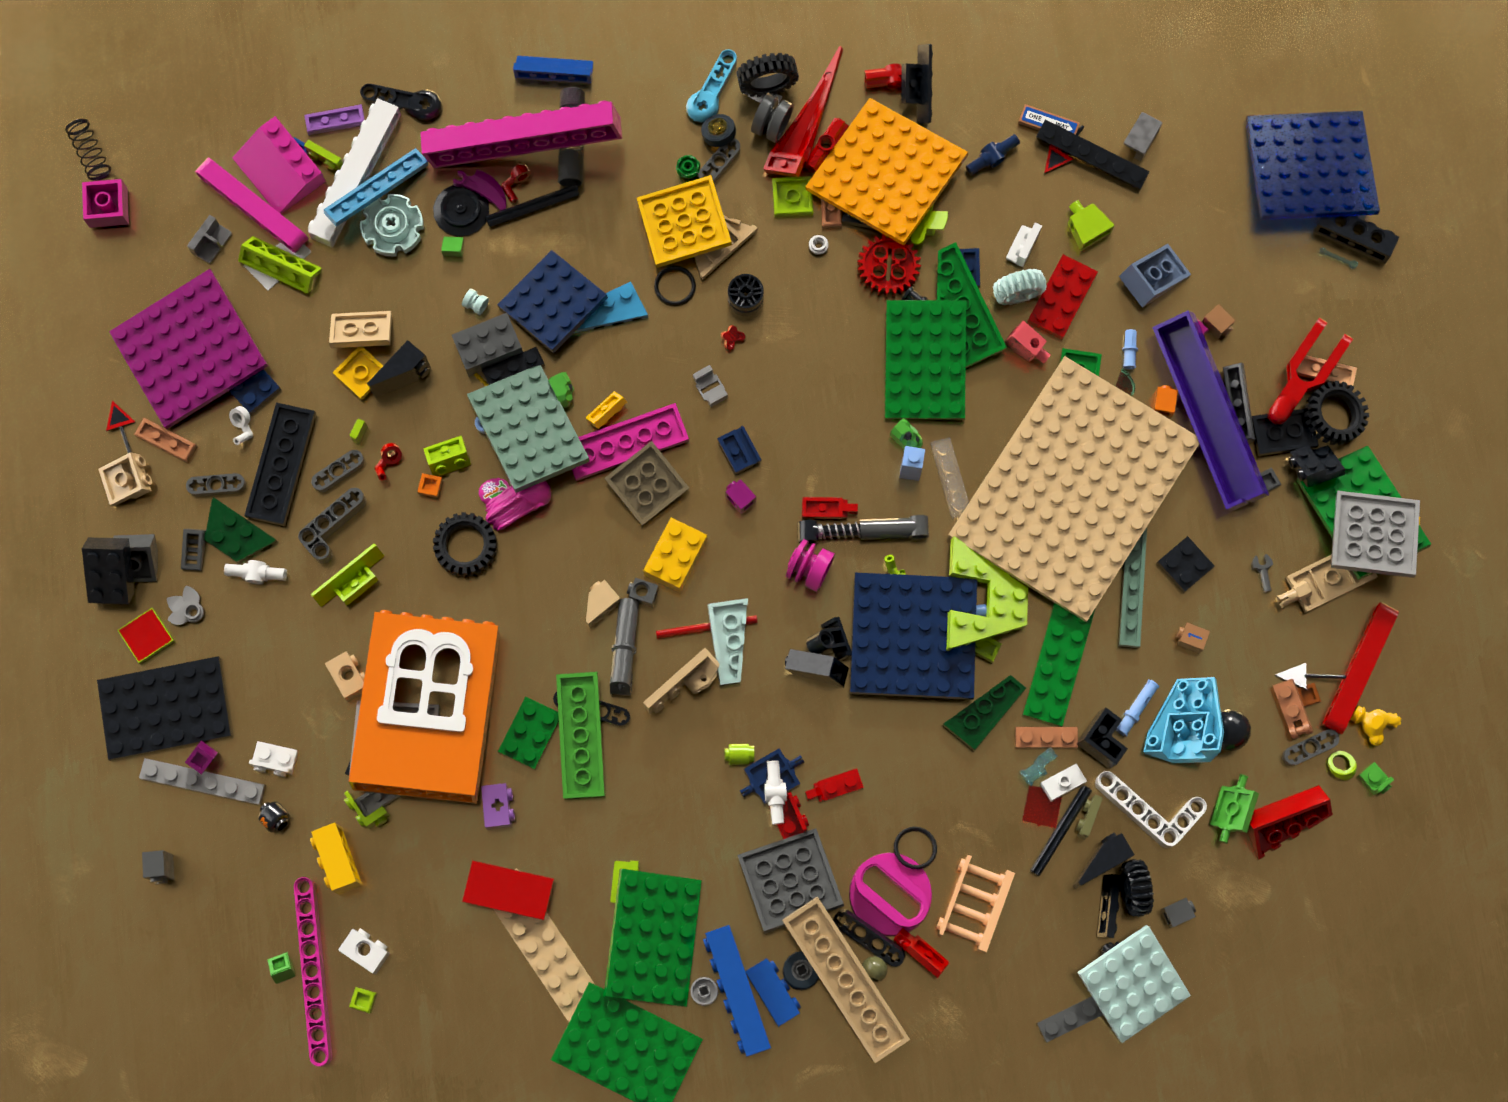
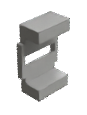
M710 365L693 374V379L697 384L696 388L710 407L728 398L723 384L717 374L714 375ZM716 381L719 382L720 385L704 394L702 393L701 389Z

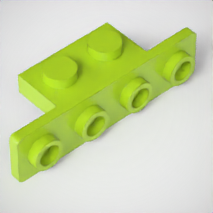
M372 544L317 588L311 596L321 607L336 595L340 597L346 606L378 581L369 568L382 559L384 554L376 544Z

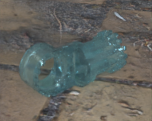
M1050 747L1034 760L1033 765L1026 770L1022 769L1020 774L1022 777H1025L1023 778L1025 782L1032 786L1033 782L1042 775L1046 776L1047 771L1044 766L1057 758V754Z

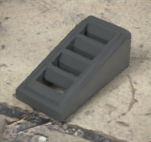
M183 529L181 569L202 571L206 530ZM191 535L199 536V540L190 539ZM189 544H198V548L189 547ZM188 551L198 552V556L188 555ZM187 559L197 560V564L187 563Z

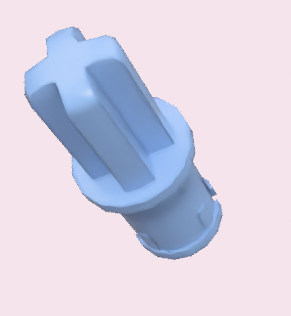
M1133 329L1125 331V343L1122 348L1124 352L1123 368L1129 370L1136 368V352H1138L1136 347L1137 331Z

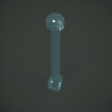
M1325 247L1319 249L1321 255L1326 254L1348 264L1351 269H1355L1358 266V262L1355 260L1349 261L1327 251Z

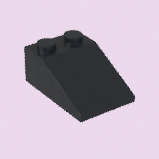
M407 340L372 377L367 385L372 395L377 398L426 377L430 371V364L426 355Z
M1114 832L1101 840L1102 845L1097 848L1074 883V889L1079 888L1135 855L1122 833L1116 836Z

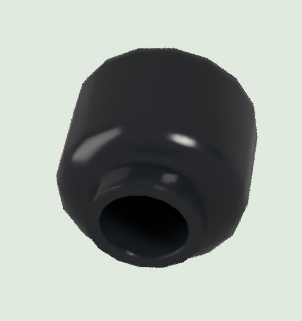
M267 802L261 806L258 819L269 832H281L289 825V812L279 802Z

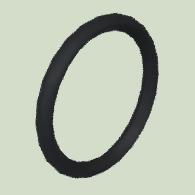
M669 266L659 272L654 282V289L658 298L669 305H681L687 302L693 296L696 288L695 279L691 272L681 266ZM670 270L683 271L689 276L692 283L689 295L680 301L667 300L659 292V280L664 273Z
M914 826L902 830L895 838L894 852L899 862L911 869H922L929 866L936 858L937 843L933 835L926 829ZM919 831L930 838L933 845V853L927 862L920 865H912L903 860L898 851V843L905 833Z

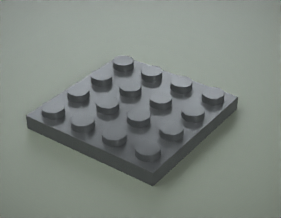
M816 828L737 855L764 934L785 927L782 921L784 918L816 897L819 898L827 912L844 906Z

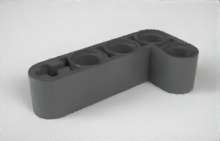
M359 488L349 489L299 532L300 542L319 563L326 564L333 557V552L325 540L366 505V497ZM356 496L359 500L356 502L352 498ZM340 508H344V514L341 516H337L336 511ZM324 521H328L329 526L326 529H321V524ZM307 535H314L312 541L305 542V537ZM321 549H327L323 557H318V552Z

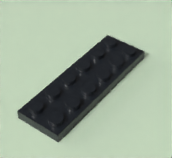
M276 402L244 516L246 518L285 526L316 416L314 410Z

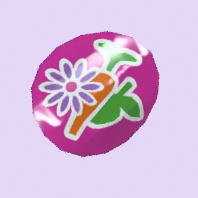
M501 478L487 480L479 488V497L487 504L493 497L499 495L510 486L507 481Z

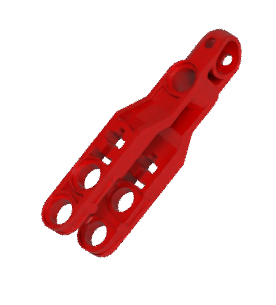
M1320 317L1318 318L1286 366L1287 384L1268 411V418L1272 423L1279 425L1285 423L1303 395L1318 389L1324 384L1353 338L1344 334L1314 380H1301L1297 374V368L1328 323Z

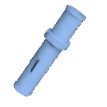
M1148 679L1130 709L1125 711V716L1116 729L1120 735L1127 737L1133 725L1139 722V716L1159 688L1156 682Z

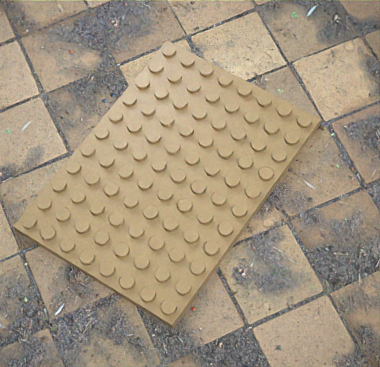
M1064 356L948 534V537L951 539L953 536L957 537L966 546L1012 577L1087 622L1198 447L1199 441L1195 434Z

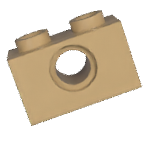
M345 651L325 663L347 702L362 694L365 673H360L357 669L359 663L354 654L350 656ZM353 671V677L350 680H345V673Z

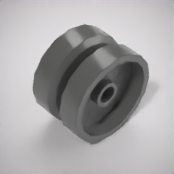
M767 93L757 109L752 122L751 132L759 136L766 133L768 140L778 143L790 121L794 104L786 100L778 104V97Z

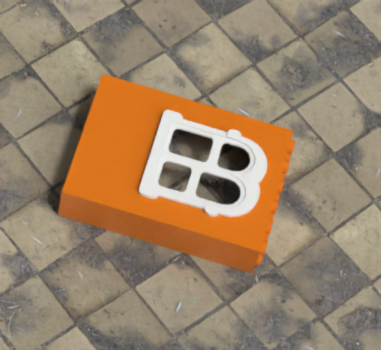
M388 610L374 612L348 781L352 790L477 804L500 641L498 625L489 621H485L483 624L475 623V621L470 619L454 621L451 617L435 619L431 615L417 617L407 612H402L399 615L392 614L393 612ZM418 645L425 650L426 663L424 670H407L399 667L400 656L405 647ZM443 649H453L460 656L458 682L455 685L434 683L432 681L435 657ZM398 678L419 679L422 681L421 698L417 713L393 710ZM431 692H444L455 695L454 711L451 717L434 716L427 713Z

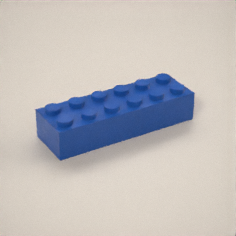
M730 925L705 933L706 938L703 939L707 953L712 952L713 959H710L713 972L719 973L720 979L717 980L720 993L725 992L727 999L723 1001L727 1013L732 1012L734 1020L730 1022L734 1034L739 1033L741 1040L737 1043L741 1054L745 1053L746 1057H750L771 1049Z

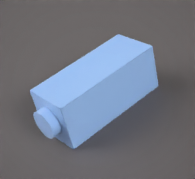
M905 446L899 478L919 481L925 449Z

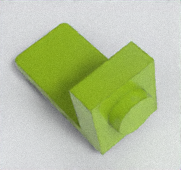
M349 791L344 793L347 797L344 799L350 810L355 809L358 814L355 818L362 827L364 825L368 829L375 825L379 827L390 816L387 809L382 806L365 817Z

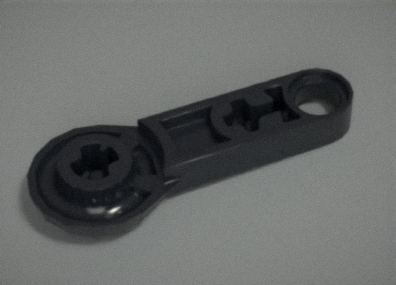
M365 84L360 89L364 102L375 104L377 98L399 107V110L409 112L420 120L435 118L440 113L442 107L440 97L431 90H420L413 93L375 84ZM367 90H374V96L370 98L364 96ZM388 94H391L392 98H389L388 101H386L385 97H387ZM428 102L430 107L426 106L427 108L423 109L421 104Z

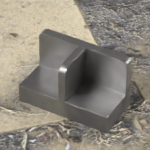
M1144 112L1140 114L1124 141L1125 146L1136 151L1134 158L1142 161L1163 123Z
M209 215L187 247L192 254L211 264L232 236V232L221 226L216 218Z

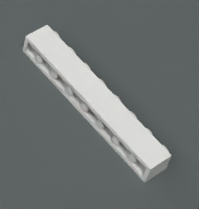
M378 98L375 104L370 106L369 115L362 122L358 137H354L350 152L346 153L341 169L335 173L332 187H328L323 204H319L315 219L309 223L308 233L311 239L333 248L346 221L336 227L324 214V209L368 180L401 116L399 107Z

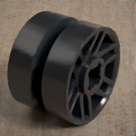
M741 274L733 278L728 286V304L732 311L741 316H751L761 309L764 301V288L761 281L751 274Z

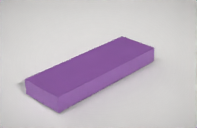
M362 104L304 115L308 135L361 126L365 120Z

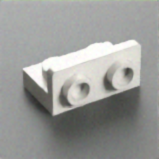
M1034 223L1033 228L1022 225L1006 256V260L1023 267L1040 234L1042 225Z
M257 741L253 759L249 760V764L254 767L253 770L265 773L267 769L274 771V775L286 777V774H293L299 751Z

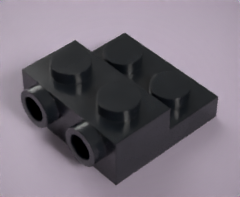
M1308 445L1290 452V458H1288L1291 469L1296 470L1298 479L1303 481L1307 488L1345 475V468L1328 445L1314 450Z

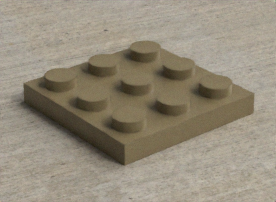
M652 441L604 478L642 526L689 489Z

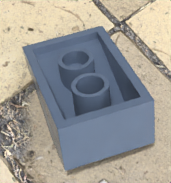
M1166 244L1132 263L1119 277L1141 307H1144L1187 279L1191 273L1169 244Z

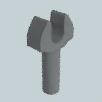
M1265 554V565H1260L1258 557L1255 556L1252 560L1251 568L1260 573L1263 591L1267 593L1272 591L1268 569L1273 565V561Z

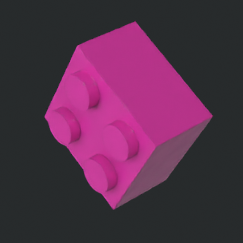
M122 179L82 182L83 220L89 228L129 224L128 189Z

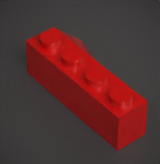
M1318 785L1254 810L1247 834L1257 858L1260 860L1268 850L1272 848L1274 850L1278 849L1283 841L1290 837L1292 839L1296 838L1301 830L1306 827L1310 829L1332 816L1330 798Z

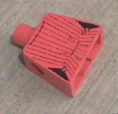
M1022 321L1015 327L1004 341L1010 350L1028 362L1036 357L1044 364L1051 355L1042 348L1047 341L1025 321Z

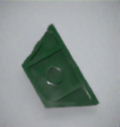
M213 497L204 538L207 543L237 563L246 560L250 555L261 552V549L269 545L276 544L277 540Z

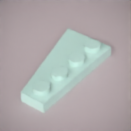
M748 598L707 604L715 659L720 664L717 670L719 685L741 682Z

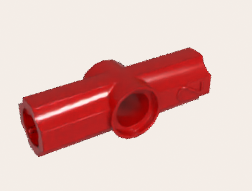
M894 63L881 69L865 70L866 88L887 86L891 89L900 88L902 66Z
M834 118L825 133L819 137L818 143L809 155L808 162L804 163V167L809 172L815 174L849 127L842 119ZM827 143L831 145V147L823 148L821 145Z

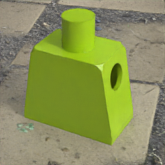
M1079 200L1069 206L1073 215L1069 218L1068 226L1080 251L1112 233L1115 225L1095 204H1090L1084 208Z

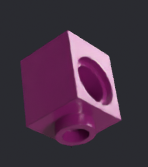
M741 479L738 482L733 481L726 487V498L740 514L744 513L756 502L755 494Z
M200 741L185 763L202 775L218 752L203 741Z

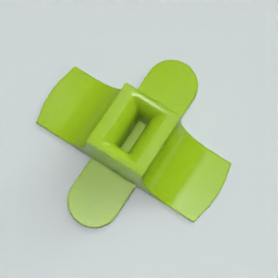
M932 206L912 234V243L920 245L924 242L926 235L934 236L935 230H944L948 220V211H932Z

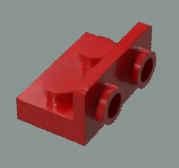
M791 792L787 793V801L783 805L784 824H777L783 839L807 831L806 827L809 826L805 814L801 815L798 809L801 807L797 795L793 796Z

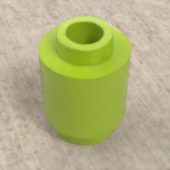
M729 744L728 749L724 750L725 761H729V765H748L749 762H754V746H749V744Z

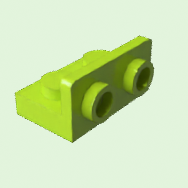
M462 436L423 448L429 468L434 476H441L471 465Z

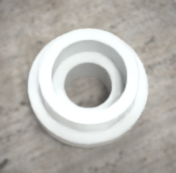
M821 235L813 236L809 241V249L814 254H823L828 249V240ZM820 243L822 247L817 248L815 244Z

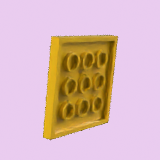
M711 175L637 197L657 268L732 245Z

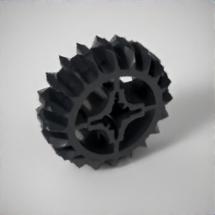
M1141 859L1125 861L1120 868L1121 893L1125 909L1132 916L1140 917L1151 913L1154 902L1152 879L1148 867Z

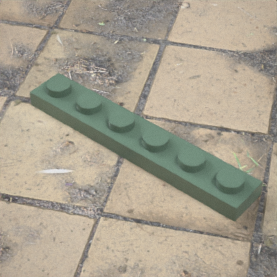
M1147 528L1123 565L1119 646L1140 648Z

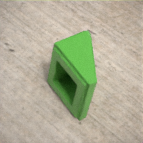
M444 237L441 248L442 255L462 257L464 238Z
M288 952L267 959L271 977L276 984L295 977Z

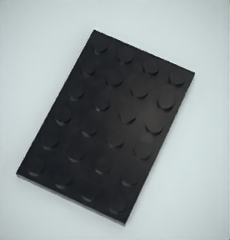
M219 656L97 680L109 761L199 744L200 741L209 742L232 737L222 664Z

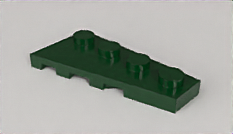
M1010 675L943 723V726L975 751L1025 691L1026 687Z

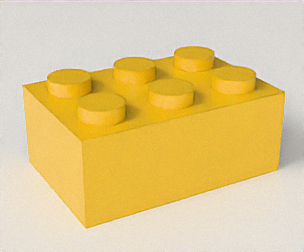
M671 517L643 570L644 576L681 593L708 541L707 534Z
M334 822L311 831L313 837L310 838L313 849H317L320 857L317 858L321 870L324 869L326 873L324 881L327 888L337 894H342L362 886L343 828Z

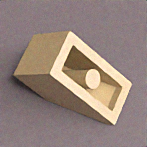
M605 580L601 583L600 581L596 582L590 588L586 622L589 627L593 626L615 608L621 600Z

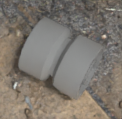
M701 977L693 982L690 989L691 996L698 1005L709 1006L717 999L718 987L712 979Z

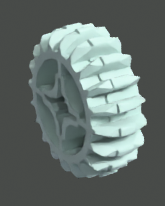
M1028 269L1016 271L1015 273L1003 276L1002 279H998L994 283L993 293L999 304H1018L1030 301V299L1041 295L1047 288V282L1041 270Z

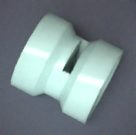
M469 289L463 298L462 306L467 309L471 308L474 313L481 315L488 305L489 298L484 295L480 296L477 294V291Z

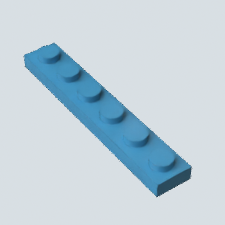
M415 148L326 207L324 214L337 227L427 167V159Z

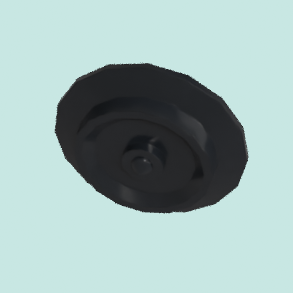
M452 185L445 188L437 196L433 206L434 219L439 228L447 234L456 237L470 236L478 232L486 224V216L489 215V202L474 191Z

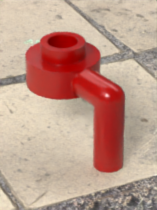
M516 165L512 169L511 177L501 184L511 203L517 202L518 198L510 186L526 180L531 175L527 165Z
M387 443L381 449L382 459L374 468L381 481L386 479V474L383 470L386 465L396 464L402 457V452L395 443ZM394 450L393 453L387 454L388 451Z

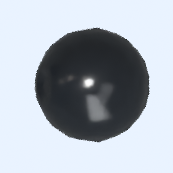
M1230 709L1222 710L1224 737L1221 749L1231 752L1239 750L1248 743L1251 736L1249 720L1241 712Z

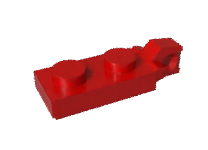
M802 497V519L848 518V515L858 514V504H848V500L843 498Z
M856 768L818 781L813 784L814 789L806 791L805 795L808 801L818 798L819 802H826L861 790L864 787Z
M902 928L894 937L895 942L937 978L948 966L949 961L920 936L917 935L915 937Z

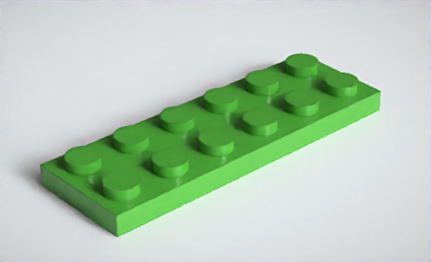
M598 672L556 674L563 799L605 796Z

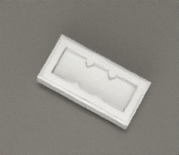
M1075 764L1046 779L1040 785L1052 802L1085 784L1087 780L1078 765Z

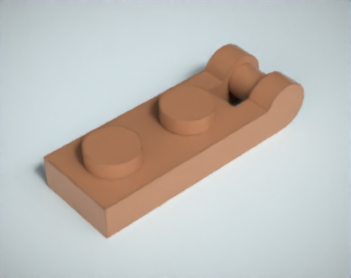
M1294 679L1273 685L1292 739H1297L1300 737L1299 735L1305 733L1307 735L1313 733ZM1301 720L1303 725L1296 727L1295 722Z

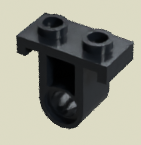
M833 617L821 624V627L825 629L808 637L806 642L807 648L811 653L822 655L834 653L835 658L839 661L852 655L840 617Z

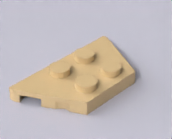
M724 215L732 245L695 256L700 277L702 279L706 278L757 232L758 228L755 225L743 224L740 220L734 218L729 219Z

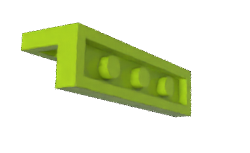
M254 236L241 245L238 262L305 293L311 291L313 279L322 270L321 267Z

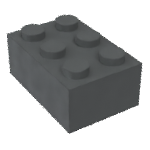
M507 313L452 334L453 341L468 377L523 352Z

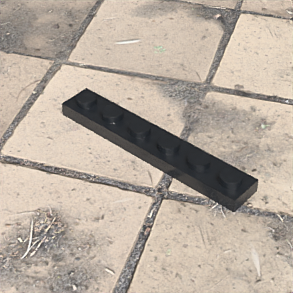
M1046 119L1036 136L1037 139L1139 190L1142 188L1150 172Z

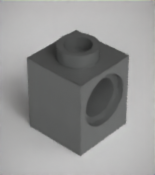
M635 578L634 583L630 582L627 594H629V598L637 600L639 604L653 608L659 591V585ZM640 588H645L648 591L645 596H638L636 594Z
M1187 898L1161 909L1169 928H1173L1196 917L1194 914L1196 912L1195 906Z

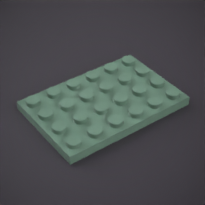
M541 365L531 367L467 394L468 400L515 493L590 462Z

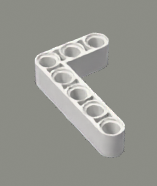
M1104 771L1095 780L1096 788L1164 848H1171L1176 845L1207 809L1204 799L1193 797L1186 802L1168 823L1112 772ZM1101 777L1109 778L1111 782L1109 787L1101 784ZM1117 791H1123L1126 794V800H1119L1116 795ZM1192 802L1199 804L1200 811L1198 813L1191 809ZM1133 805L1141 807V815H1136L1133 812ZM1181 817L1186 820V828L1178 825V818ZM1149 819L1157 821V829L1150 828L1148 825ZM1165 833L1172 834V843H1168L1165 841Z

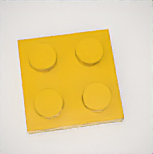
M358 347L332 373L359 399L363 400L371 392L367 383L383 365L364 347Z

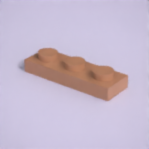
M1015 727V749L1078 748L1076 744L1078 742L1077 727Z

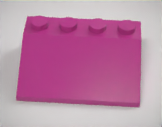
M276 116L259 127L232 157L270 206L280 214L326 182L322 172Z

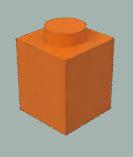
M1167 385L1158 387L1154 394L1152 409L1167 418H1172L1175 413L1178 390Z

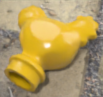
M1359 705L1356 706L1350 719L1354 724H1362L1363 731L1368 735L1369 742L1373 746L1382 745L1384 741L1383 731L1386 726L1397 728L1398 725H1401V718L1397 716V713H1386L1381 709L1367 713L1365 707H1360Z

